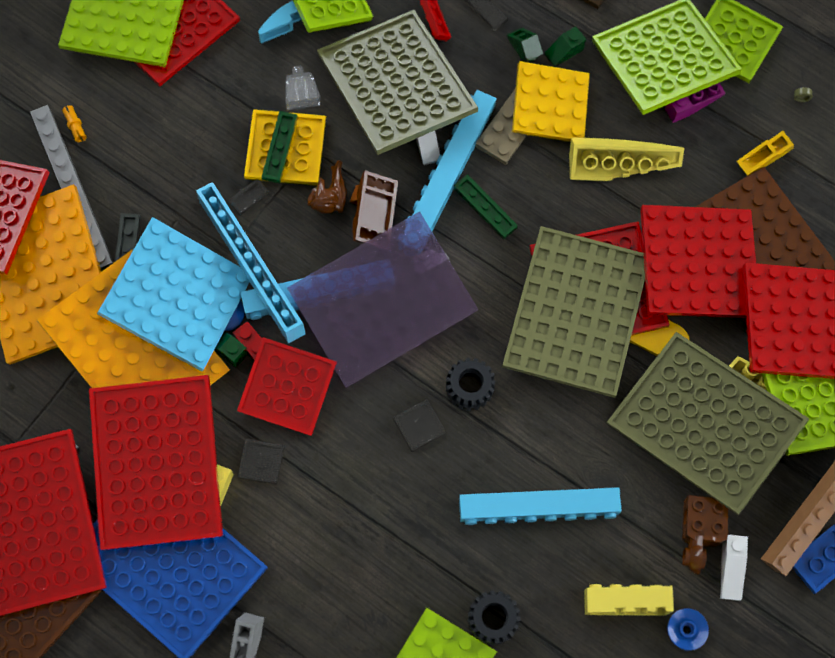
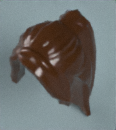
M338 160L335 166H331L332 181L329 189L325 188V181L322 178H319L317 188L312 189V193L308 197V206L312 210L315 209L325 214L332 213L333 211L338 213L344 211L347 191L341 175L342 161Z

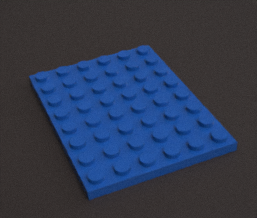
M98 519L93 524L107 588L102 590L179 658H190L268 568L224 529L222 537L100 550Z

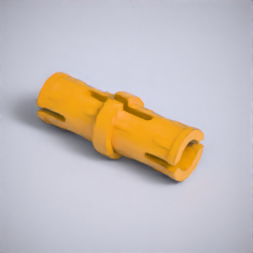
M71 105L67 106L69 112L64 107L62 112L65 115L67 126L71 129L75 141L82 142L80 137L84 141L87 136L81 127L82 122L77 118L74 107Z

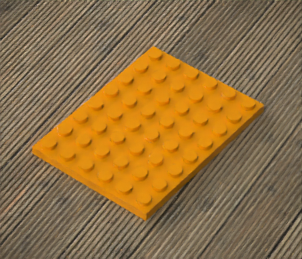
M74 184L39 198L8 274L0 273V340L6 363L9 365L57 348L58 346L37 322V319L101 273L77 186Z
M130 250L37 319V322L91 388L202 375L210 376L211 386L230 371L215 351H213L204 370L200 371L97 314L133 250Z

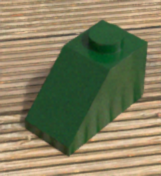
M575 26L563 33L544 54L551 64L556 67L583 51L586 38Z
M520 28L507 34L508 40L520 58L530 62L543 54L536 33Z
M223 332L214 349L235 368L249 354L246 346L226 332Z

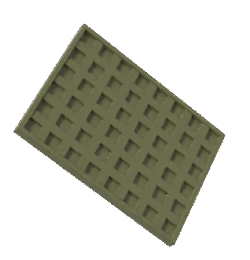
M541 226L502 367L616 398L645 281L643 253Z

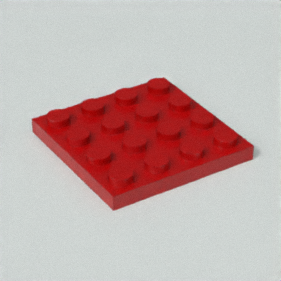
M263 337L237 411L312 436L337 362Z

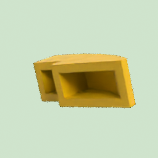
M781 131L769 141L767 139L737 160V163L746 175L749 176L794 149V144L785 132Z

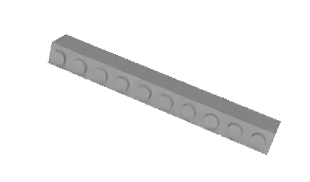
M48 105L30 111L61 189L73 184L77 186L96 251V257L102 272L114 262L55 118Z

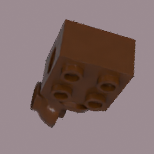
M688 495L683 505L682 540L689 544V548H684L682 563L691 572L699 575L701 568H704L706 564V549H703V547H717L728 538V508L714 498Z

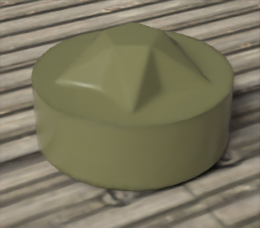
M803 87L794 91V99L798 102H807L813 98L812 89Z

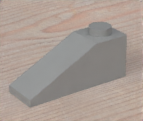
M244 613L236 620L230 658H255L263 629V617Z

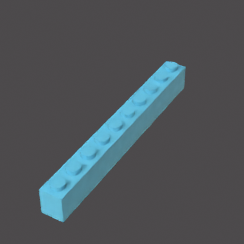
M476 90L474 96L470 95L478 106V112L460 119L459 125L456 124L452 131L453 137L451 140H447L444 150H446L444 155L440 154L436 163L438 165L436 170H432L430 173L428 186L424 185L421 191V200L415 202L413 207L414 213L412 217L408 216L405 223L406 229L404 232H400L397 238L399 250L414 257L422 253L453 191L454 185L457 183L475 148L476 142L480 138L495 108L497 98L479 90Z
M212 182L196 190L200 204L287 342L290 343L305 335L303 322L214 183Z

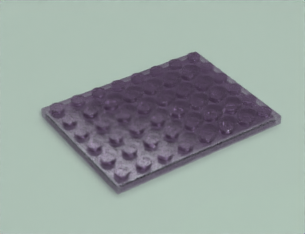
M420 212L287 287L328 359L337 362L335 371L345 388L478 311L477 306Z

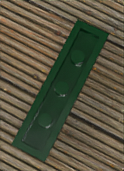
M279 111L262 173V180L281 183L298 119L297 114Z
M468 174L454 185L453 189L503 240L518 228V225Z

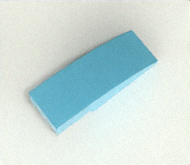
M293 0L279 8L262 25L258 31L261 43L294 30L293 23L302 20Z

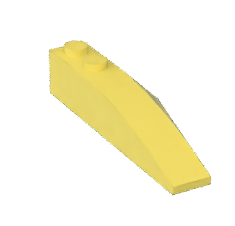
M571 137L569 153L570 180L609 181L617 177L624 178L638 173L645 174L653 170L660 171L681 167L684 148L630 140Z

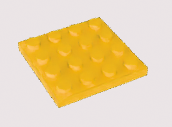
M520 61L517 69L512 132L571 142V137L584 138L589 73Z
M253 110L244 173L245 179L266 181L262 180V173L279 114L277 111ZM293 113L298 115L281 182L318 185L326 116Z

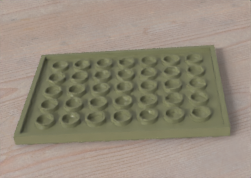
M415 10L317 50L320 59L377 155L478 112V106Z
M676 332L609 418L607 424L739 516L808 423L809 418Z

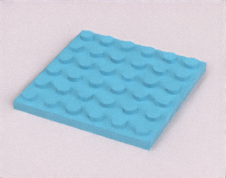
M152 217L97 314L192 367L203 371L241 299V292L246 290L250 281L238 265Z

